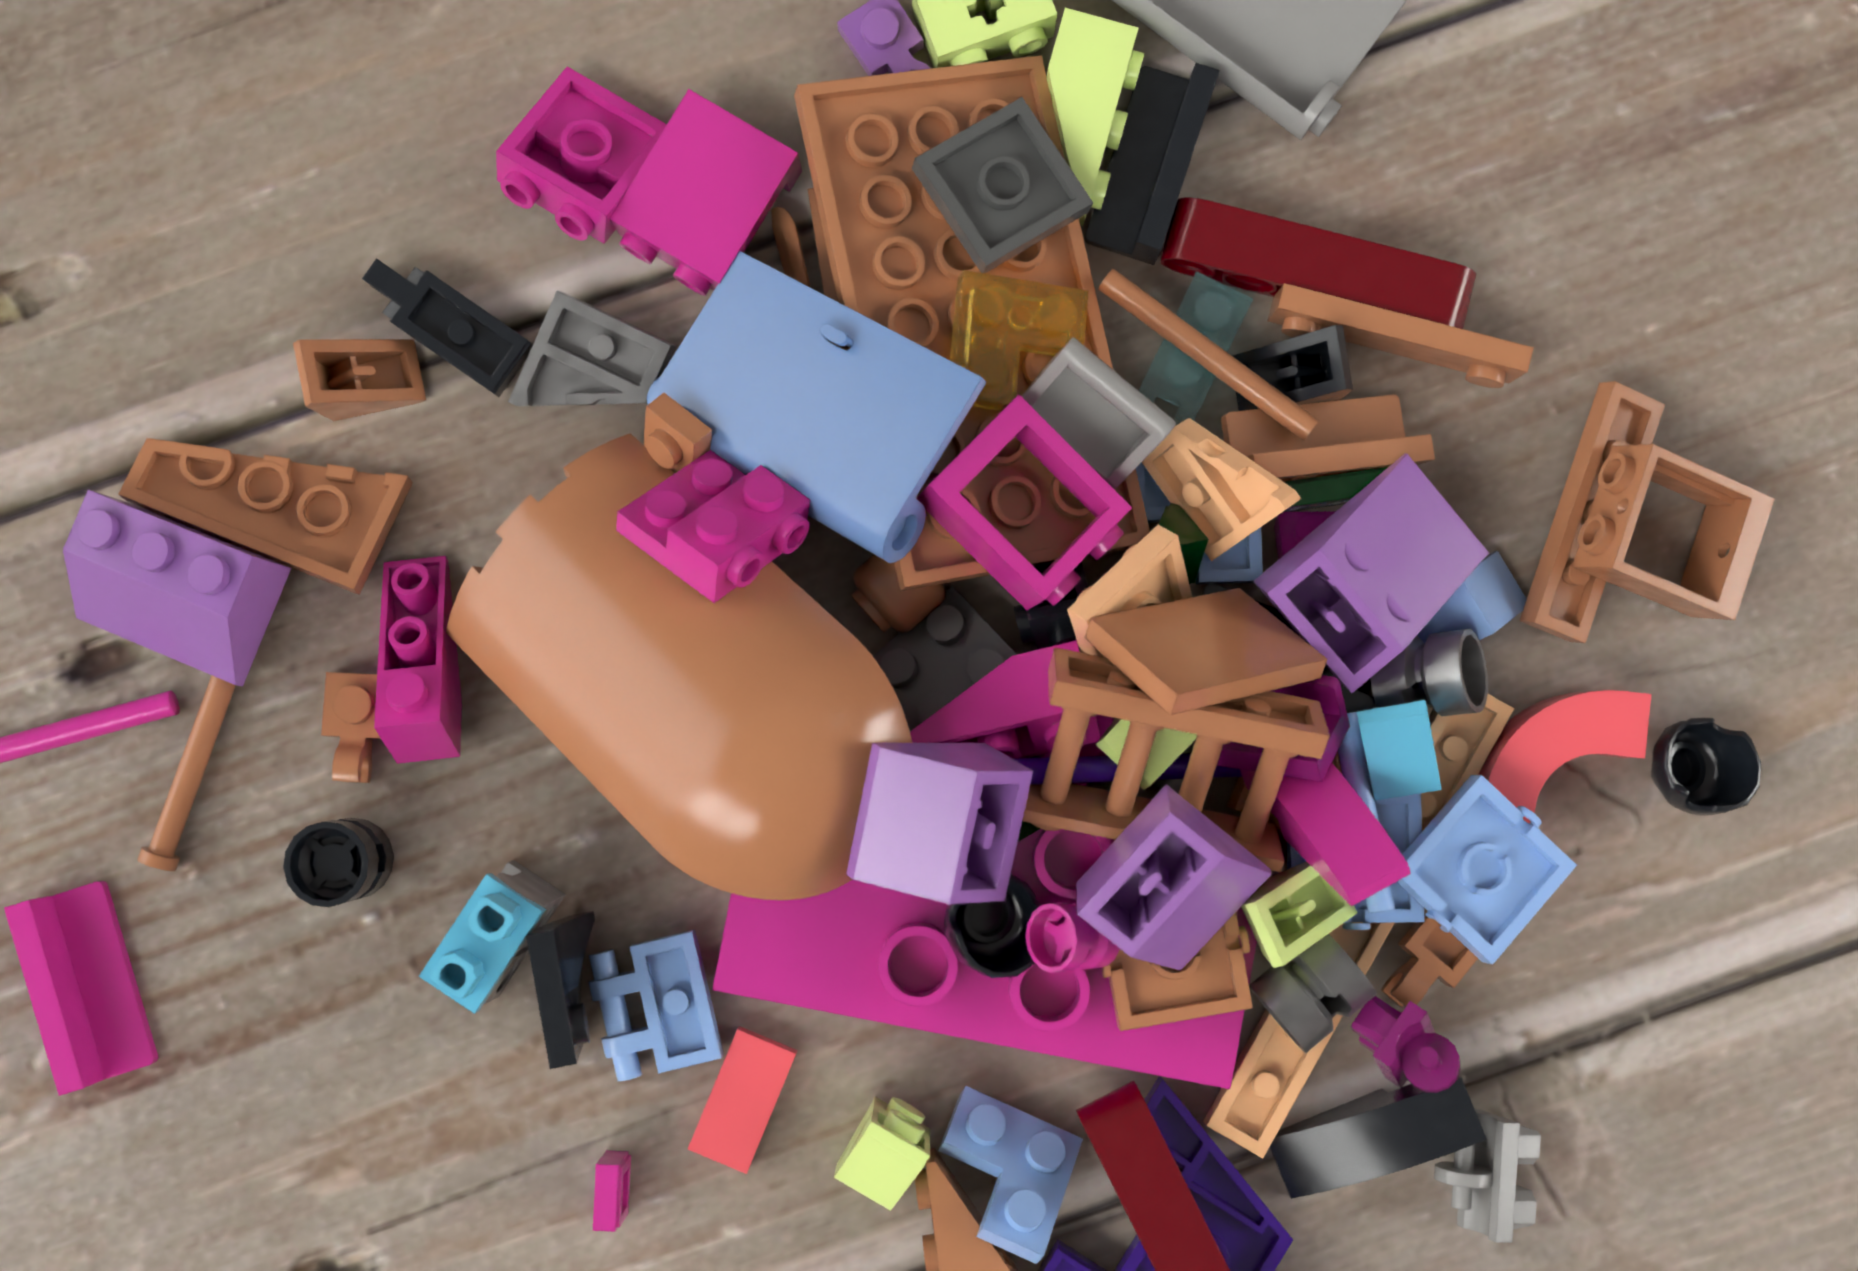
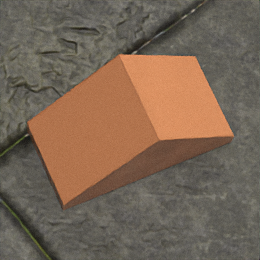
M299 339L293 343L305 407L332 421L419 404L426 400L414 339Z

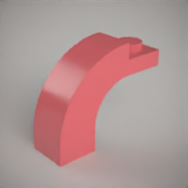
M1603 690L1568 693L1540 701L1524 709L1506 723L1478 775H1483L1516 808L1523 806L1535 813L1536 802L1546 780L1560 766L1574 758L1593 754L1645 759L1651 694ZM1525 816L1523 817V819H1524L1527 823H1530V822H1531V821H1530L1528 818H1526Z

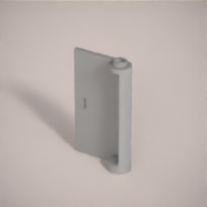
M1407 0L1112 1L1195 63L1220 70L1218 80L1299 140H1302L1308 131H1311L1317 137L1323 133L1342 107L1333 98Z

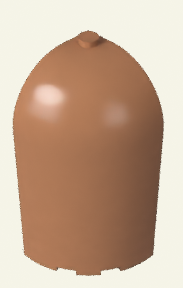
M631 433L606 442L566 465L563 469L567 479L557 485L539 502L529 495L497 529L496 533L503 541L489 558L484 568L477 566L470 568L452 607L446 633L664 858L681 871L714 888L740 896L764 900H793L813 897L830 892L853 880L846 875L872 743H912L902 706L891 683L875 658L851 632L772 561L761 569L757 577L749 585L743 588L736 587L713 603L617 532V511L675 474L671 469H666L656 463L650 456L647 448Z

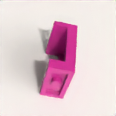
M688 89L610 217V221L618 234L622 236L619 245L645 263L652 264L655 257L676 268L673 277L692 291L706 296L709 289L715 290L717 285L720 284L738 252H745L782 189L790 192L802 173L799 154Z

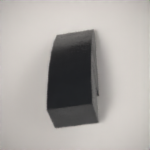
M1458 1076L1455 1083L1448 1089L1440 1092H1425L1415 1088L1412 1084L1389 1093L1381 1088L1279 1130L1270 1145V1150L1290 1198L1293 1199L1365 1182L1405 1170L1485 1141L1487 1138L1464 1082Z

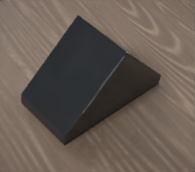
M1333 325L1233 355L1234 358L1298 405L1338 401L1353 390L1343 325ZM1236 392L1239 411L1259 409Z

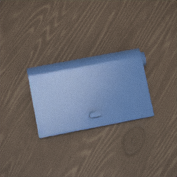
M739 251L664 372L652 383L647 394V405L665 392L712 429L711 451L745 475L762 465L810 499L808 516L888 563H895L910 552L924 527L925 507L916 499L917 494L987 382L977 374ZM831 342H833V343H835V344H837V345H839V346H845V345H846V346L849 347L850 349H848V350H843V349L839 348L838 346L832 344Z

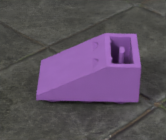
M1405 453L1253 582L1295 632L1328 659L1325 667L1346 689L1353 693L1411 643L1489 552L1410 456Z

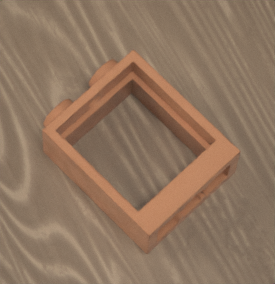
M1655 444L1611 446L1609 456L1599 472V486L1588 519L1579 532V547L1572 567L1690 617L1736 620L1775 498ZM1650 481L1706 505L1680 585L1624 562Z

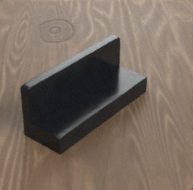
M1195 63L1190 78L1186 79L1149 66L1141 67L1135 89L1132 92L1126 110L1128 115L1118 150H1113L1107 172H1111L1102 208L1101 210L1094 208L1085 235L1087 244L1151 265L1155 264L1161 252L1220 70Z

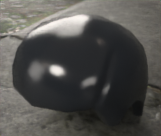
M1690 718L1687 721H1679L1665 728L1652 751L1651 777L1670 805L1690 814L1709 816L1747 806L1760 788L1762 763L1752 739L1746 732L1723 728L1715 724L1714 718Z
M1010 874L1005 901L947 904L944 917L945 937L958 961L980 974L990 978L1017 977L1035 964L1027 949L1026 929L1032 913L1041 904L1036 899L1035 893L1027 882Z

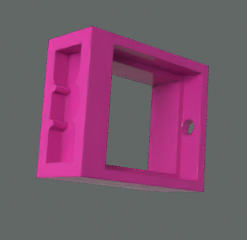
M1019 394L916 498L923 504L925 510L1026 610L1031 609L1045 599L1054 606L1066 596L1081 579L1074 571V568L1088 554L1095 560H1098L1121 538L1124 531L1117 523L1132 509ZM1014 437L1096 517L1042 574L960 494L962 489Z

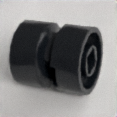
M345 818L323 821L306 826L293 837L285 851L283 869L288 886L298 898L312 906L332 907L371 896L383 887L392 872L394 853L390 839L383 830L366 819Z

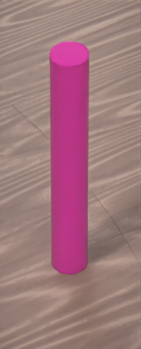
M170 690L0 737V763L178 715L180 712L178 698Z

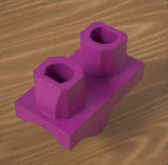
M1376 996L1363 1006L1354 1019L1351 1028L1360 1036L1358 1039L1360 1044L1374 1053L1372 1056L1386 1079L1399 1088L1403 1087L1408 1080L1415 1088L1425 1092L1446 1090L1457 1081L1461 1071L1460 1056L1452 1042L1446 1037L1435 1033L1427 1011L1409 1001L1401 1013Z

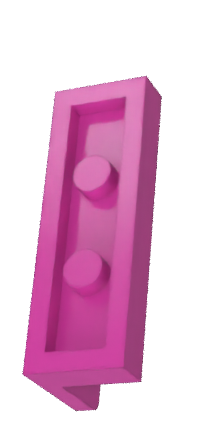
M97 881L56 895L30 899L5 907L4 911L58 1096L86 1088L102 1080L157 1062L158 1053L108 884L105 881Z

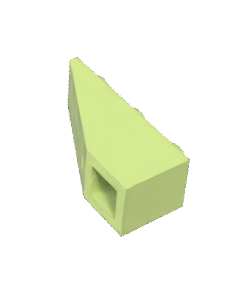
M1065 8L1046 78L1065 161L1093 201L1091 208L1101 210L1111 172L1103 171L1099 168L1105 147L1118 150L1128 115L1127 112L1116 110L1122 88L1134 91L1145 53L1133 50L1138 27ZM1087 214L1079 218L1080 226L1084 225Z

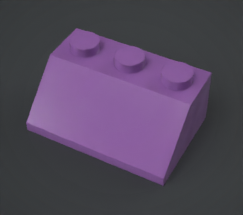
M87 490L63 548L77 619L242 687L291 570L288 566L142 507L91 490Z

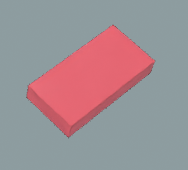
M739 1026L688 1146V1150L747 1174L798 1050Z

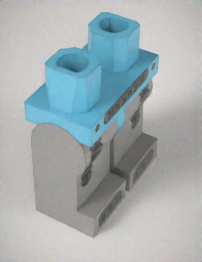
M515 860L507 862L497 877L492 873L484 876L418 977L472 1013H477L484 1004L500 996L529 952L526 935L548 923L566 894Z

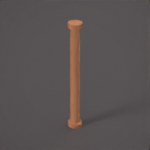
M211 675L149 847H141L137 861L160 870L176 871L180 857L175 855L236 685Z

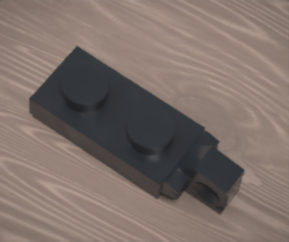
M376 258L362 278L372 288L391 300L382 313L391 319L390 322L497 397L501 396L518 372L533 346L526 338L428 270L423 272L414 267L409 276L404 278Z

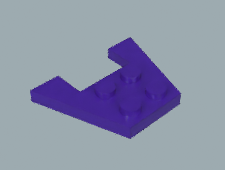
M1159 1076L1144 1100L1230 1271H1275L1293 1242L1292 1237L1164 1079ZM1137 1234L1114 1271H1155ZM1057 1239L1038 1271L1107 1270Z

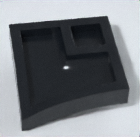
M594 911L561 918L536 928L526 935L550 1069L577 1064L583 1044L590 1043L584 1003H581V983L586 948L595 922Z

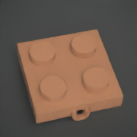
M1236 912L1181 971L1132 958L1123 950H1119L1115 960L1106 967H1103L1102 974L1104 978L1109 977L1116 1023L1120 1031L1253 1008L1243 955L1250 953L1249 938L1246 928L1238 926ZM1238 935H1240V938H1241V944H1242L1241 947H1240V944H1239Z

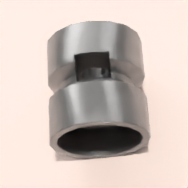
M1472 629L1432 633L1425 643L1416 636L1399 655L1370 678L1377 708L1426 700L1428 716L1433 708L1440 716L1482 712L1487 700L1488 675L1482 645Z
M1329 934L1296 956L1289 966L1270 967L1249 985L1263 1006L1304 1053H1307L1334 1030L1332 1018L1336 1014L1350 1017L1377 994L1364 973Z

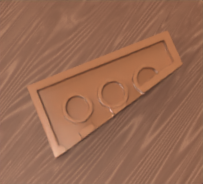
M146 438L118 495L127 502L360 595L413 482L408 475L385 472V475L358 472L353 467L327 464V467L292 462L290 458L264 455L261 458L233 454L228 449Z

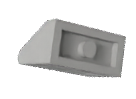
M1072 337L1047 363L1021 396L1113 489L1117 488L1167 437L1177 423L1075 337Z

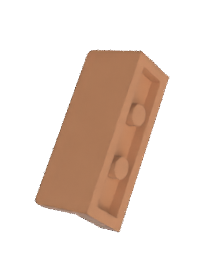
M1397 395L1301 404L1302 408L1320 420L1304 441L1261 409L1229 412L1221 418L1224 442L1283 482L1389 467L1405 453L1410 456L1417 466L1435 460L1431 434L1405 437L1400 400Z

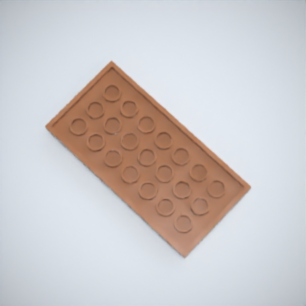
M1042 55L798 84L794 94L838 302L977 374L987 382L916 498L1018 394L1020 396L1023 395L1047 363L1072 337H1075L1113 369L1079 218L982 275L912 170L916 157L1023 97L1064 158ZM1016 437L960 492L1033 566L1054 562L1096 518ZM1136 468L1114 489L1132 509L1117 523L1124 531V534L1106 553L1127 550L1131 546L1138 544L1150 532ZM926 510L924 527L917 542L905 557L894 563L900 591L991 575Z

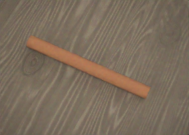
M1112 269L1100 284L1098 290L1304 441L1320 421L1115 269Z

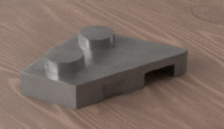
M556 291L508 402L516 406L647 403V394L652 383L664 372L676 346L569 294Z

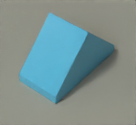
M1426 700L1357 711L1375 801L1442 790Z

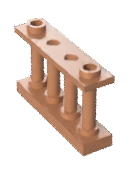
M1054 647L1048 668L1049 705L1059 706L1064 710L1043 783L1030 785L1022 821L1032 823L1034 826L1047 831L1064 829L1116 840L1152 800L1138 797L1137 793L1156 732L1168 728L1197 735L1178 794L1272 871L1281 872L1284 857L1276 824L1268 823L1267 821L1289 759L1297 755L1322 759L1330 735L1319 701L1267 691L1169 715L1107 658ZM1097 714L1131 722L1110 791L1071 783L1089 719ZM1231 741L1263 748L1240 817L1202 809L1223 744L1230 743Z

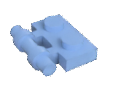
M695 929L631 945L629 948L635 970L619 973L614 949L589 955L594 980L588 982L592 1001L600 1002L607 1036L601 1038L605 1058L613 1059L618 1082L634 1079L642 1075L637 1052L653 1048L658 1074L723 1057V1047ZM640 991L647 1027L632 1029L624 995Z

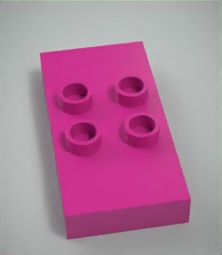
M1040 829L1017 843L1011 874L1028 883L1041 905L1061 902L1068 904L1077 903L1076 882L1115 839L1064 829L1058 831ZM851 880L830 892L803 899L764 900L732 893L730 895L712 988L714 991L1231 1089L1245 1010L1120 1031L1116 1023L1109 977H1103V967L1085 970L1076 968L1075 970L1051 973L1042 970L1034 964L1017 977L990 978L958 961L946 939L944 932L946 903L856 880ZM1240 907L1236 911L1238 926L1246 928L1250 944V953L1243 954L1249 984L1257 941ZM1238 935L1239 944H1240V947H1241V946H1242V944H1241V938H1240V935Z

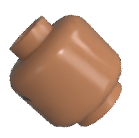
M873 554L855 571L853 579L858 590L851 595L883 633L890 627L902 633L912 630L944 601L946 591L943 584L900 591L894 563H888Z

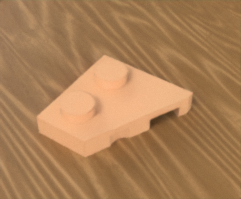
M1191 418L1176 425L1167 437L1142 461V464L1168 501L1180 505L1209 540L1205 553L1211 561L1301 499L1296 490Z

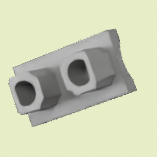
M1475 1109L1487 1140L1456 1151L1454 1162L1435 1163L1434 1179L1453 1185L1451 1207L1458 1209L1457 1226L1483 1233L1488 1236L1489 1240L1496 1243L1512 1242L1513 1229L1535 1224L1537 1201L1533 1196L1532 1190L1516 1185L1517 1164H1534L1539 1159L1541 1135L1538 1131L1522 1126L1518 1122Z

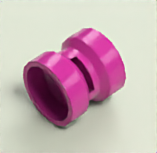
M1061 902L1041 905L1032 913L1027 923L1026 943L1028 952L1037 966L1051 973L1070 971L1076 968L1085 970L1106 967L1115 960L1120 950L1118 946L1077 915V903L1068 904Z

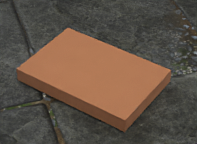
M1240 588L1092 617L1085 634V639L1169 715L1320 679L1328 660Z

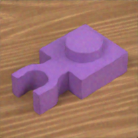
M870 0L837 22L839 33L868 76L881 75L886 72L890 74L930 69L927 64L917 61L912 56L924 48V39L898 0Z

